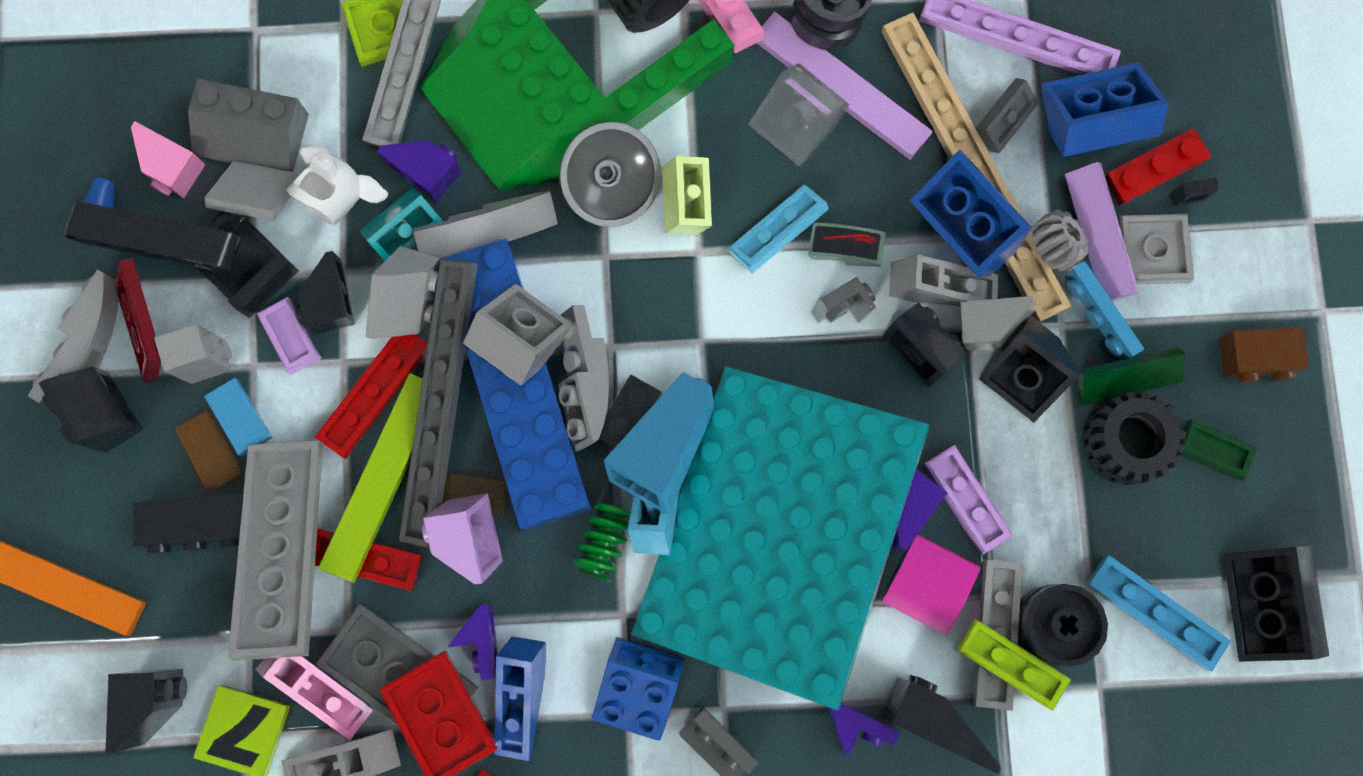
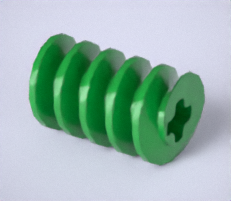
M594 503L593 508L600 514V517L590 516L588 522L595 527V530H583L582 533L590 543L578 544L577 548L584 554V557H573L571 561L579 568V571L612 583V580L605 574V571H616L618 568L610 561V558H621L623 555L615 545L627 544L628 539L621 534V530H628L629 522L626 520V517H630L631 512L609 503Z

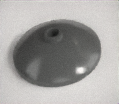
M618 122L597 123L579 132L567 145L559 167L560 188L567 204L584 220L604 227L621 226L638 219L654 202L661 182L660 160L650 140L637 129ZM604 166H608L610 169V174L607 178H601L600 170Z

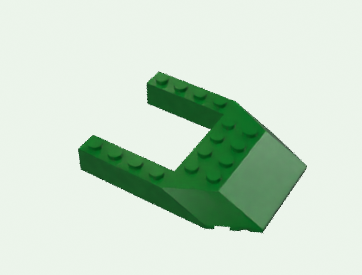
M476 0L454 24L423 80L420 90L500 192L515 189L519 185L532 186L541 184V181L559 178L560 162L567 145L579 132L591 125L601 122H618L640 130L732 63L734 43L713 19L618 89L604 97L536 13L535 9L548 0Z

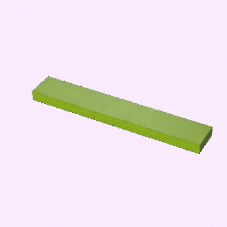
M409 373L318 567L319 570L355 583L411 461L423 378Z

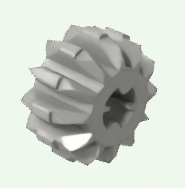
M1057 209L1054 212H1049L1041 217L1031 228L1033 235L1031 241L1036 246L1035 252H1038L1041 255L1042 261H1047L1049 267L1053 270L1059 269L1063 271L1067 268L1070 269L1079 264V261L1089 253L1087 246L1089 241L1084 236V229L1080 228L1078 220H1073L1067 211L1062 212Z

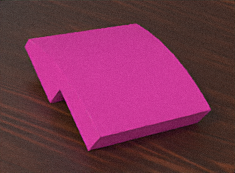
M917 534L901 558L899 568L886 589L882 602L947 636L975 583L981 567Z

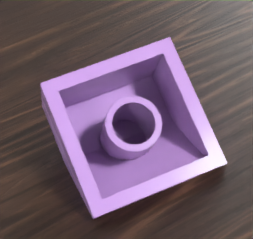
M488 493L447 500L423 518V538L426 543H429L431 554L473 584L483 583L503 562Z

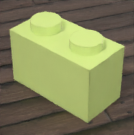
M675 156L662 167L665 234L698 235L712 226L709 158Z

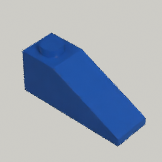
M511 636L496 656L495 741L499 749L494 751V755L529 761L532 757L545 679L546 642Z

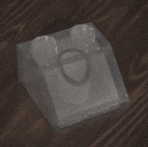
M797 63L782 71L748 125L795 164L801 166L833 131L850 107V104L804 66Z

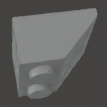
M400 246L372 274L365 337L377 339L419 334L428 322L431 323L439 273V257Z
M515 284L477 311L463 344L522 386L542 368L573 325Z

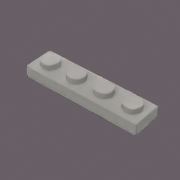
M986 559L983 561L979 621L1017 644L1023 564ZM976 664L973 706L1013 711L1014 687Z

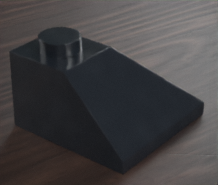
M1030 316L983 372L979 380L1035 423L1079 377L1080 372L1060 338Z

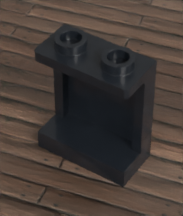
M224 211L215 216L212 225L208 228L226 231L241 238L232 273H223L197 267L229 299L228 302L248 318L259 310L299 271L246 217Z

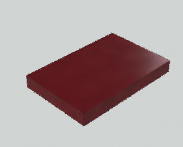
M133 258L120 260L115 286L142 381L145 383L158 379L161 366L160 356L154 339L156 337Z

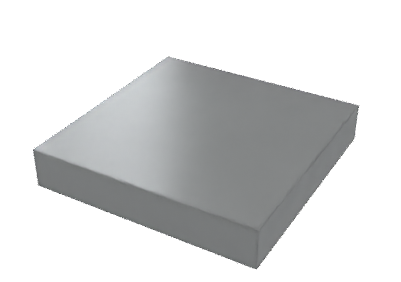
M233 161L204 197L206 208L274 221L291 197L286 189L299 173Z
M1188 214L1125 215L1117 217L1137 284L1190 283L1194 280Z

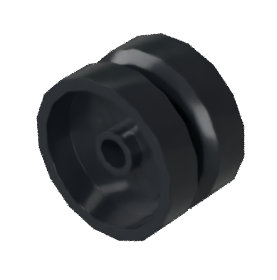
M794 0L790 10L791 26L797 36L808 45L821 50H837L848 46L857 38L872 0Z
M1069 584L1041 586L1031 590L1020 601L1018 642L1024 650L1045 663L1069 667L1085 664L1099 654L1107 640L1108 621L1105 610L1092 593L1080 586Z

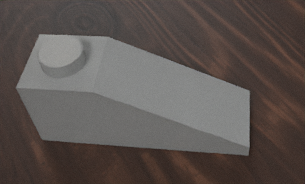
M916 254L891 262L889 296L919 303L961 306V302L997 299L998 274L993 273L991 276L977 277L969 267Z
M393 729L281 761L284 776H375L401 766Z

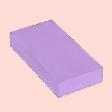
M286 297L256 313L287 373L292 375L322 359L309 332L304 325H300L296 308L290 298Z

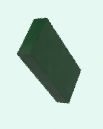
M1188 420L1183 430L1186 432V439L1180 441V445L1186 446L1184 454L1181 455L1240 481L1246 480L1258 447L1195 420Z

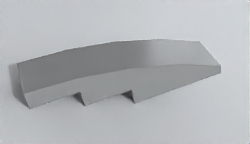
M550 190L484 204L483 209L449 216L448 221L416 227L413 229V234L419 252L441 259L506 238L509 242L557 225L558 222Z

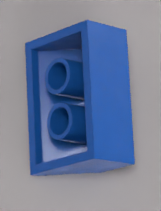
M1139 62L1042 83L1041 88L1050 136L1063 157L1156 137L1162 133L1169 102Z
M958 150L909 200L977 277L991 276L1016 253L1032 228L962 150Z

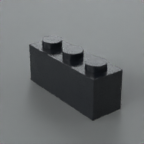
M243 494L133 502V546L146 547L148 554L171 552V546L184 545V551L207 549V543L220 542V548L239 547Z

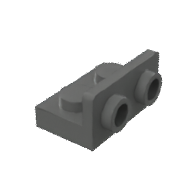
M855 277L820 298L811 313L818 323L825 319L832 323L845 315L849 309L859 323L876 308L874 304L876 298L869 285L865 282L861 283L858 277Z
M703 706L679 732L680 737L720 776H741L744 772L749 774L758 764L756 757Z

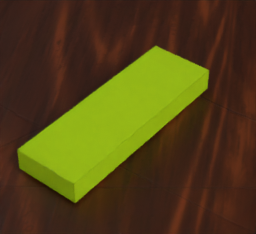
M972 619L955 648L963 656L1050 711H1054L1071 681L1070 678L977 619Z

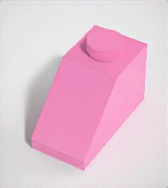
M134 121L131 130L141 172L152 180L150 186L168 197L173 192L184 198L205 164L193 152Z

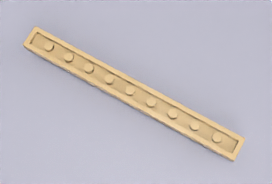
M914 13L884 25L881 32L949 160L958 150H962L1023 217ZM1030 230L1016 253L1005 262V265L1022 297H1034L1036 311L1032 316L1037 321L1042 322L1068 310L1072 306L1052 269L1049 267L1048 262H1043L1041 255L1035 252L1036 246L1031 241L1033 235Z

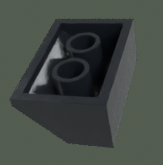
M1312 546L1223 553L1239 662L1316 660L1330 656Z

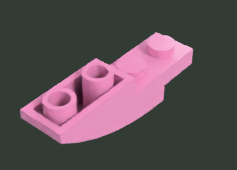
M698 0L710 21L714 19L734 43V53L765 39L763 28L744 0Z

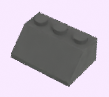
M197 78L188 109L191 151L201 159L226 164L239 161L293 172L309 113L297 98Z

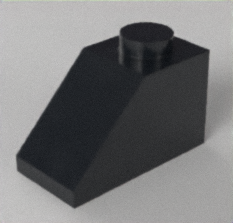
M333 251L325 252L298 292L300 305L296 306L298 321L301 326L304 325L313 334L355 325L342 260Z

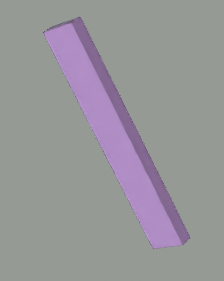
M926 0L919 18L920 22L1076 75L1116 67L1121 52L1106 45L972 0Z
M775 11L762 25L765 39L757 43L759 46L909 160L914 157L933 132L931 129L829 52L804 42L797 36L791 24Z

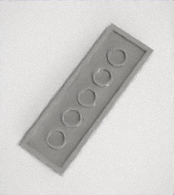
M319 440L248 445L228 658L233 661L309 656L323 445Z

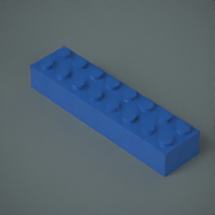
M507 238L441 258L478 264L468 331L477 311L515 284L524 289L515 257ZM466 346L520 529L527 531L592 510L575 452H573L571 439L567 434V425L547 361L536 374L521 386Z

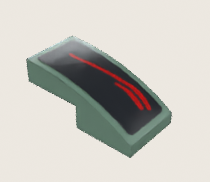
M813 223L808 256L814 260L845 261L847 265L881 267L886 233L849 225Z

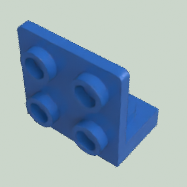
M616 637L606 664L592 720L657 741L661 740L685 658Z

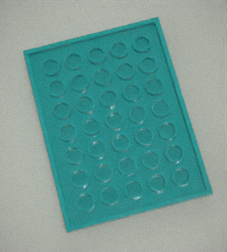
M725 366L714 397V412L691 462L678 499L670 555L658 556L631 635L839 711L930 427L929 424Z

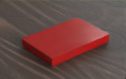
M447 651L439 653L379 688L425 776H454L499 749Z

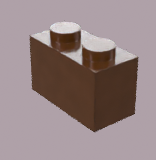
M1304 327L1232 331L1219 338L1224 379L1238 378V383H1254L1261 381V377L1272 376L1274 382L1294 380L1296 379L1295 374L1309 369Z

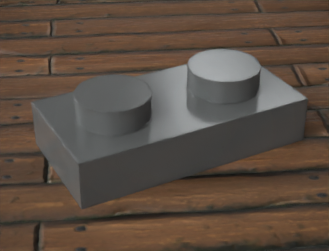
M1015 78L976 127V130L991 152L1000 153L1039 104L1025 79Z

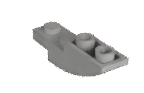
M97 269L95 274L85 281L82 293L75 303L64 312L62 322L57 328L67 334L68 337L65 342L57 346L53 353V359L45 371L35 378L33 388L28 397L44 404L42 396L45 394L39 386V382L47 378L92 366L99 368L111 340L117 317L118 296L115 289V279Z
M572 305L560 315L573 326L560 343L564 357L563 364L568 378L559 383L558 387L559 400L563 405L567 422V434L571 439L573 452H579L599 440L608 407L609 369L604 338H592L584 305Z

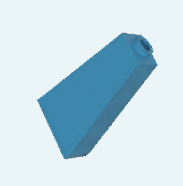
M682 372L604 459L609 481L667 514L673 506L714 412L715 405L712 387L705 380L694 378Z

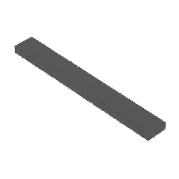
M449 259L440 260L399 537L400 542L430 548V546L423 538V518L443 503L466 348L463 342L468 333L478 267L476 263Z

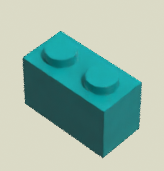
M411 187L363 227L360 233L386 261L400 246L411 249L416 245L413 234L414 228L443 222V220L422 195Z

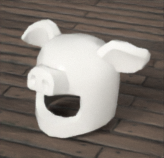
M314 145L300 148L299 154L307 165L286 189L295 201L332 225H336L350 211L359 198L370 203H379L388 196V192L372 177L357 175L345 161L331 155L326 148Z

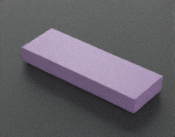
M955 445L923 464L934 483L948 492L944 497L981 555L1013 536Z

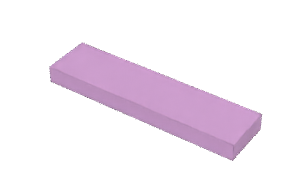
M1096 162L1066 173L1065 177L1080 228L1084 229V236L1089 241L1087 244L1088 256L1095 277L1112 301L1138 294V286L1101 163Z

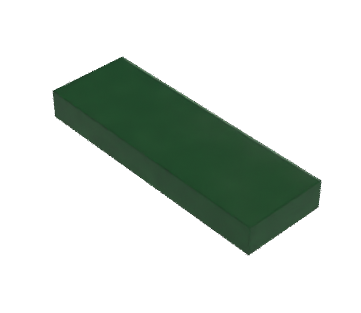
M1180 347L1078 370L1080 375L1078 377L1077 398L1084 405L1115 398L1129 392L1136 393L1183 382L1185 352Z

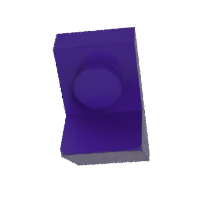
M492 604L480 605L448 645V647L477 643L478 651L472 652L474 672L480 673L481 681L496 679V656L498 649Z
M842 703L839 711L827 707L841 750L847 757L860 730L864 731L862 739L882 748L884 742L895 746L900 735L899 731Z

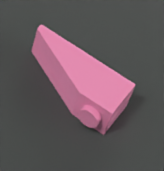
M303 656L264 659L255 669L264 679L348 740L352 739L373 711L371 707Z

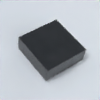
M1217 177L1182 183L1170 194L1172 205L1179 206L1206 201L1219 190Z

